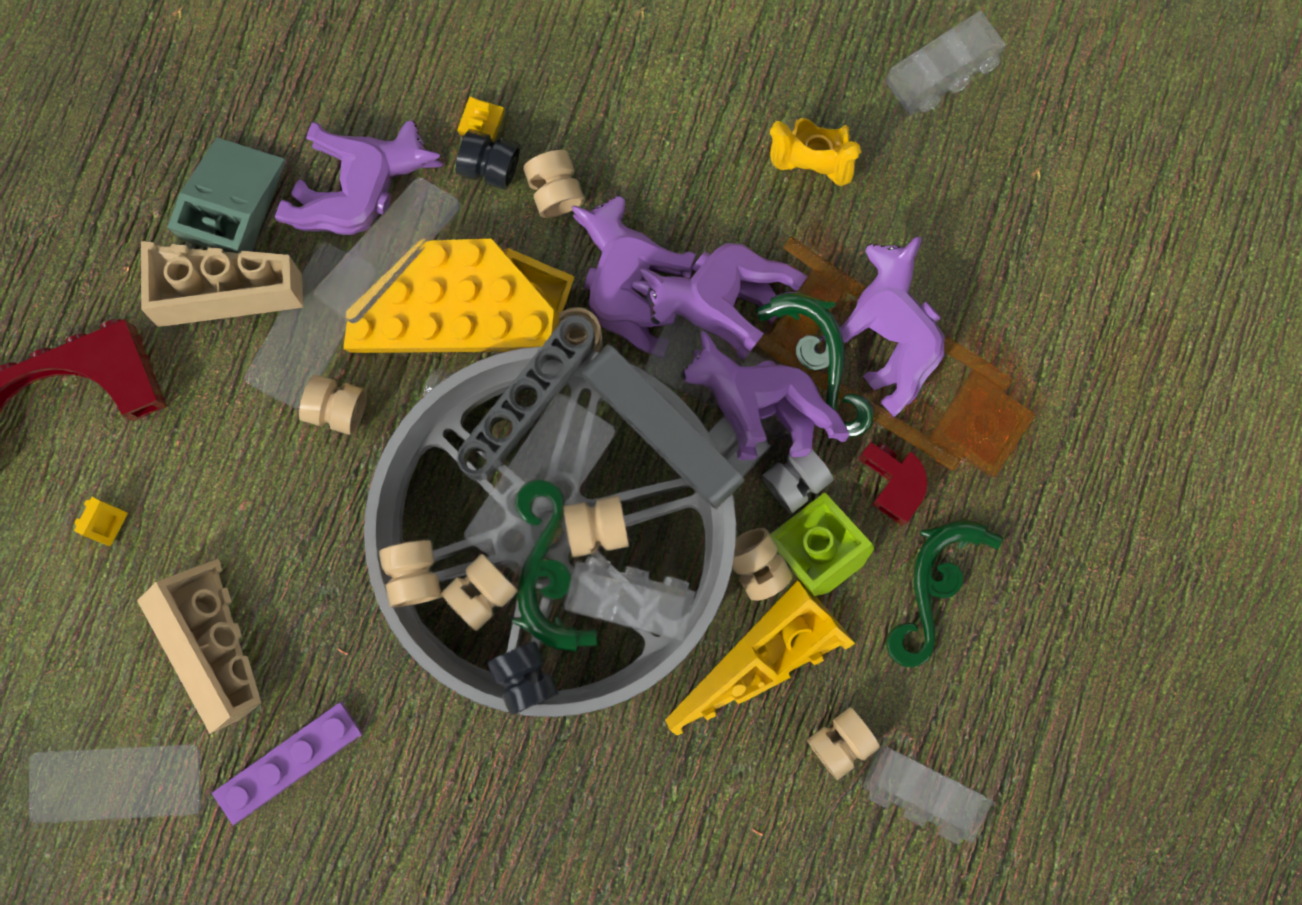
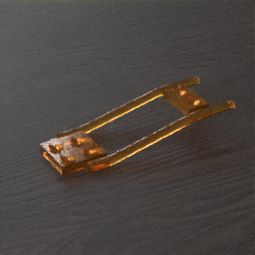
M792 236L783 246L784 250L813 269L798 292L836 303L843 291L859 299L867 288ZM799 314L801 319L798 321L789 315L780 318L770 334L764 333L756 345L786 366L799 368L812 377L816 385L827 391L828 374L820 369H807L800 363L796 355V346L799 340L809 334H816L820 327L812 319L802 314ZM944 335V352L973 371L962 384L931 432L930 437L870 401L874 408V421L919 448L951 471L957 468L961 458H963L989 477H996L1035 414L1004 393L1013 380L1011 377L982 357ZM843 383L840 384L838 394L840 400L848 393L860 395ZM845 402V403H847L848 405H850V406H852L853 408H855L852 404H850V403H848V402Z

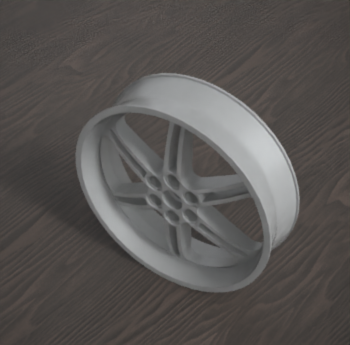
M541 347L522 348L504 352L475 362L454 373L425 395L401 421L388 441L377 464L365 510L364 540L370 581L379 607L400 643L420 666L444 685L475 702L508 712V709L501 696L505 687L504 685L496 684L490 671L481 669L462 659L441 642L421 619L416 611L415 604L393 608L389 606L385 585L392 579V576L384 573L379 551L387 547L403 544L402 517L410 479L421 455L428 449L437 447L447 451L457 461L458 451L446 440V435L449 432H454L466 441L470 436L463 428L466 416L477 406L494 396L504 393ZM592 351L566 383L571 389V397L546 477V481H550L556 486L565 484L572 489V495L565 502V506L586 502L590 507H594L597 499L592 500L582 496L580 489L598 406L604 399L587 383L579 372L599 353L596 351ZM551 359L543 364L541 371L547 376H555L561 372L563 364L558 360ZM632 365L717 450L708 431L682 399L661 381ZM584 392H590V403L573 474L560 472L581 395ZM477 451L487 461V454ZM467 461L468 468L471 469V470H476V469ZM502 463L497 470L513 484L504 495L487 480L477 482L504 508L506 512L504 524L500 528L434 550V562L493 543L496 555L486 558L495 567L507 563H517L523 567L524 561L553 515L552 501L548 497H539L534 500L532 512L535 516L542 518V523L539 526H534L524 521L514 511V502L518 491L526 483ZM683 478L602 498L619 495L622 505L691 486ZM695 491V494L623 516L626 528L684 508L691 507L696 509L701 515L705 529L703 572L699 589L688 614L678 621L668 620L661 616L598 550L591 554V561L585 568L578 569L571 566L569 559L572 551L564 515L560 528L563 527L564 533L558 535V542L551 543L544 559L557 560L566 565L571 576L580 580L644 638L645 648L640 657L616 674L579 688L558 691L559 694L517 714L556 717L604 709L626 701L649 689L667 676L686 658L713 620L729 581L736 538L733 495L727 498L717 509H714ZM512 533H520L525 538L524 547L517 553H510L505 549V539ZM474 561L438 571L435 574L438 575L439 582L467 575L466 568ZM599 567L663 629L661 636L655 637L590 578ZM550 579L538 580L536 589L541 590V588L547 587L550 584ZM543 595L540 611L548 619L553 599ZM518 600L516 604L514 618L522 617L518 608ZM512 624L507 652L519 647L523 628ZM532 636L531 642L536 641L540 650L541 642Z

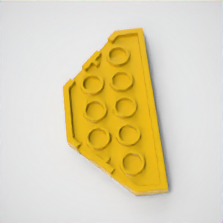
M494 240L422 241L348 313L343 349L350 353L509 352L522 348L542 347L558 327L560 314L547 302Z

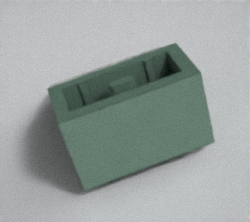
M216 137L180 192L167 228L180 240L201 247L220 248L224 252L230 253L253 252L286 160Z

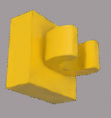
M469 97L457 129L459 135L465 136L468 129H474L489 134L492 142H495L505 114L504 107Z
M91 497L90 500L85 501L84 505L86 508L80 519L76 518L74 531L111 547L128 513Z

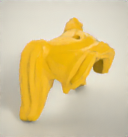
M800 118L795 121L793 132H791L786 124L780 121H775L770 128L772 136L770 158L773 166L779 170H792L796 167L806 170L812 169L826 174L838 186L851 183L855 171V159L859 158V154L862 151L857 142L850 141V129L847 125L842 126L840 129L820 128L809 119Z

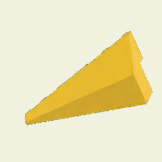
M797 580L665 721L670 731L678 736L683 733V726L701 717L709 720L717 716L716 709L734 700L739 705L791 678L789 672L808 662L815 666L824 661L822 655L839 646L846 650L855 643L816 596L814 597Z

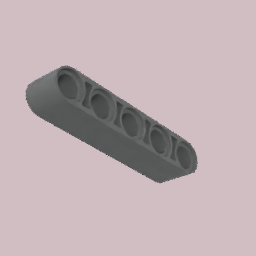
M577 315L564 319L463 443L457 454V462L467 477L476 481H483L491 477L589 356L595 346V335L592 324L588 319ZM581 329L588 334V337L582 344L572 345L566 341L570 331ZM551 359L560 361L563 364L561 372L555 376L543 374L541 370L546 361ZM522 391H535L538 394L536 403L530 407L518 405L517 398ZM502 420L511 422L513 429L508 437L499 439L492 435V429L497 422ZM477 451L486 453L487 463L482 469L471 470L468 468L467 460L472 453Z
M607 344L579 371L587 383L714 509H717L745 482L741 474L611 345Z

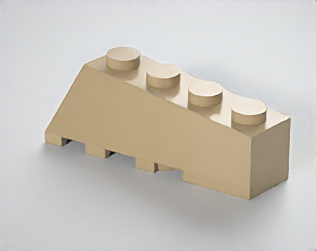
M141 241V310L157 327L303 308L302 273L290 255L251 251L230 253L224 252L220 248L198 250L188 249L186 245L176 244L166 247L156 246L154 242Z
M219 558L155 582L137 600L210 734L241 720L261 704L248 656H243L239 639L242 637L238 623H233L228 606L231 603L228 588H223L219 573L222 571Z

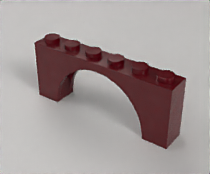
M125 319L108 320L102 323L97 331L89 334L80 333L72 335L65 339V344L54 349H39L30 354V359L18 364L12 362L0 366V413L6 404L28 385L45 378L64 375L83 377L98 383L111 396L121 415L131 421L143 418L168 406L137 328Z

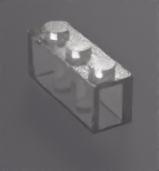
M980 10L890 68L886 83L910 116L919 110L926 113L937 106L941 101L940 97L950 90L955 94L965 88L971 82L970 77L980 71L983 75L987 74L997 67L1001 62L999 58L1006 44Z
M587 557L586 563L576 561L564 606L566 611L683 641L695 591L687 590L688 582L670 577H665L664 583L648 580L649 572L632 567H626L625 573L609 569L610 562L593 557Z
M882 745L862 785V788L870 791L867 799L887 809L890 808L891 803L906 809L902 817L922 827L929 821L941 827L938 835L960 845L962 838L971 843L974 842L993 801Z

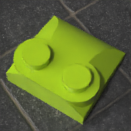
M825 492L770 534L777 546V554L784 558L788 567L814 597L831 592L863 567L874 551L873 544Z

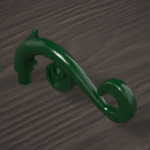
M787 292L771 297L769 303L756 309L757 316L761 322L775 316L782 318L786 315L798 321L801 319L799 314H802L812 319L822 330L826 339L825 352H820L817 349L818 343L823 341V338L817 334H809L799 340L796 346V355L800 363L807 369L819 370L829 366L826 403L838 412L837 400L845 361V350L840 326L835 316L829 310L835 307L836 303L834 301L818 299L801 292ZM855 393L844 395L842 401L848 402L855 407L857 417L851 422L844 420L843 422L849 431L848 437H858L866 433L873 425L874 408L870 401Z
M542 479L529 481L520 488L516 495V512L528 524L539 526L542 523V518L535 516L531 505L536 498L548 497L553 504V515L524 561L519 576L517 593L518 608L522 617L512 618L511 621L533 635L545 646L556 650L577 651V647L597 645L596 629L575 630V626L566 627L558 617L554 618V624L545 618L540 611L536 598V584L540 576H546L550 579V584L547 587L541 588V593L550 599H560L565 596L570 590L572 580L566 565L557 560H544L564 517V495L550 481Z
M957 520L939 527L920 531V535L926 537L927 540L922 544L916 558L914 592L924 629L925 641L923 647L918 652H910L905 649L903 639L909 632H917L918 627L916 624L904 623L893 628L887 636L886 648L888 655L895 663L903 667L913 668L923 665L930 659L935 645V625L930 595L941 599L951 598L959 592L963 585V574L958 566L952 563L938 565L936 570L941 572L943 578L940 581H935L931 576L932 565L937 555L945 547L959 542V549L970 543L977 546L982 543L998 550L1003 536L987 530V525L970 520Z

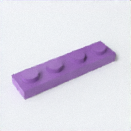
M339 702L212 792V795L231 824H238L364 733L343 702Z

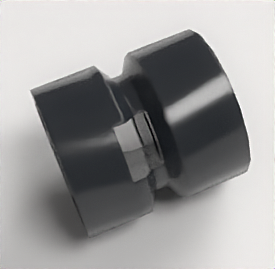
M468 129L459 148L455 172L457 175L475 181L484 177L486 184L507 190L518 165L520 144L502 138L497 142H492L489 134Z
M536 641L515 648L487 663L496 684H501L505 687L501 696L510 716L559 694L550 673L542 672L541 670L545 661Z

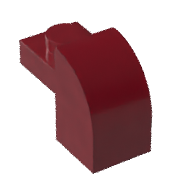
M870 442L857 460L888 481L871 505L902 527L908 523L925 497L927 489L925 469L920 460L911 451L900 463L895 459L897 454L888 446L882 443H878L876 446Z

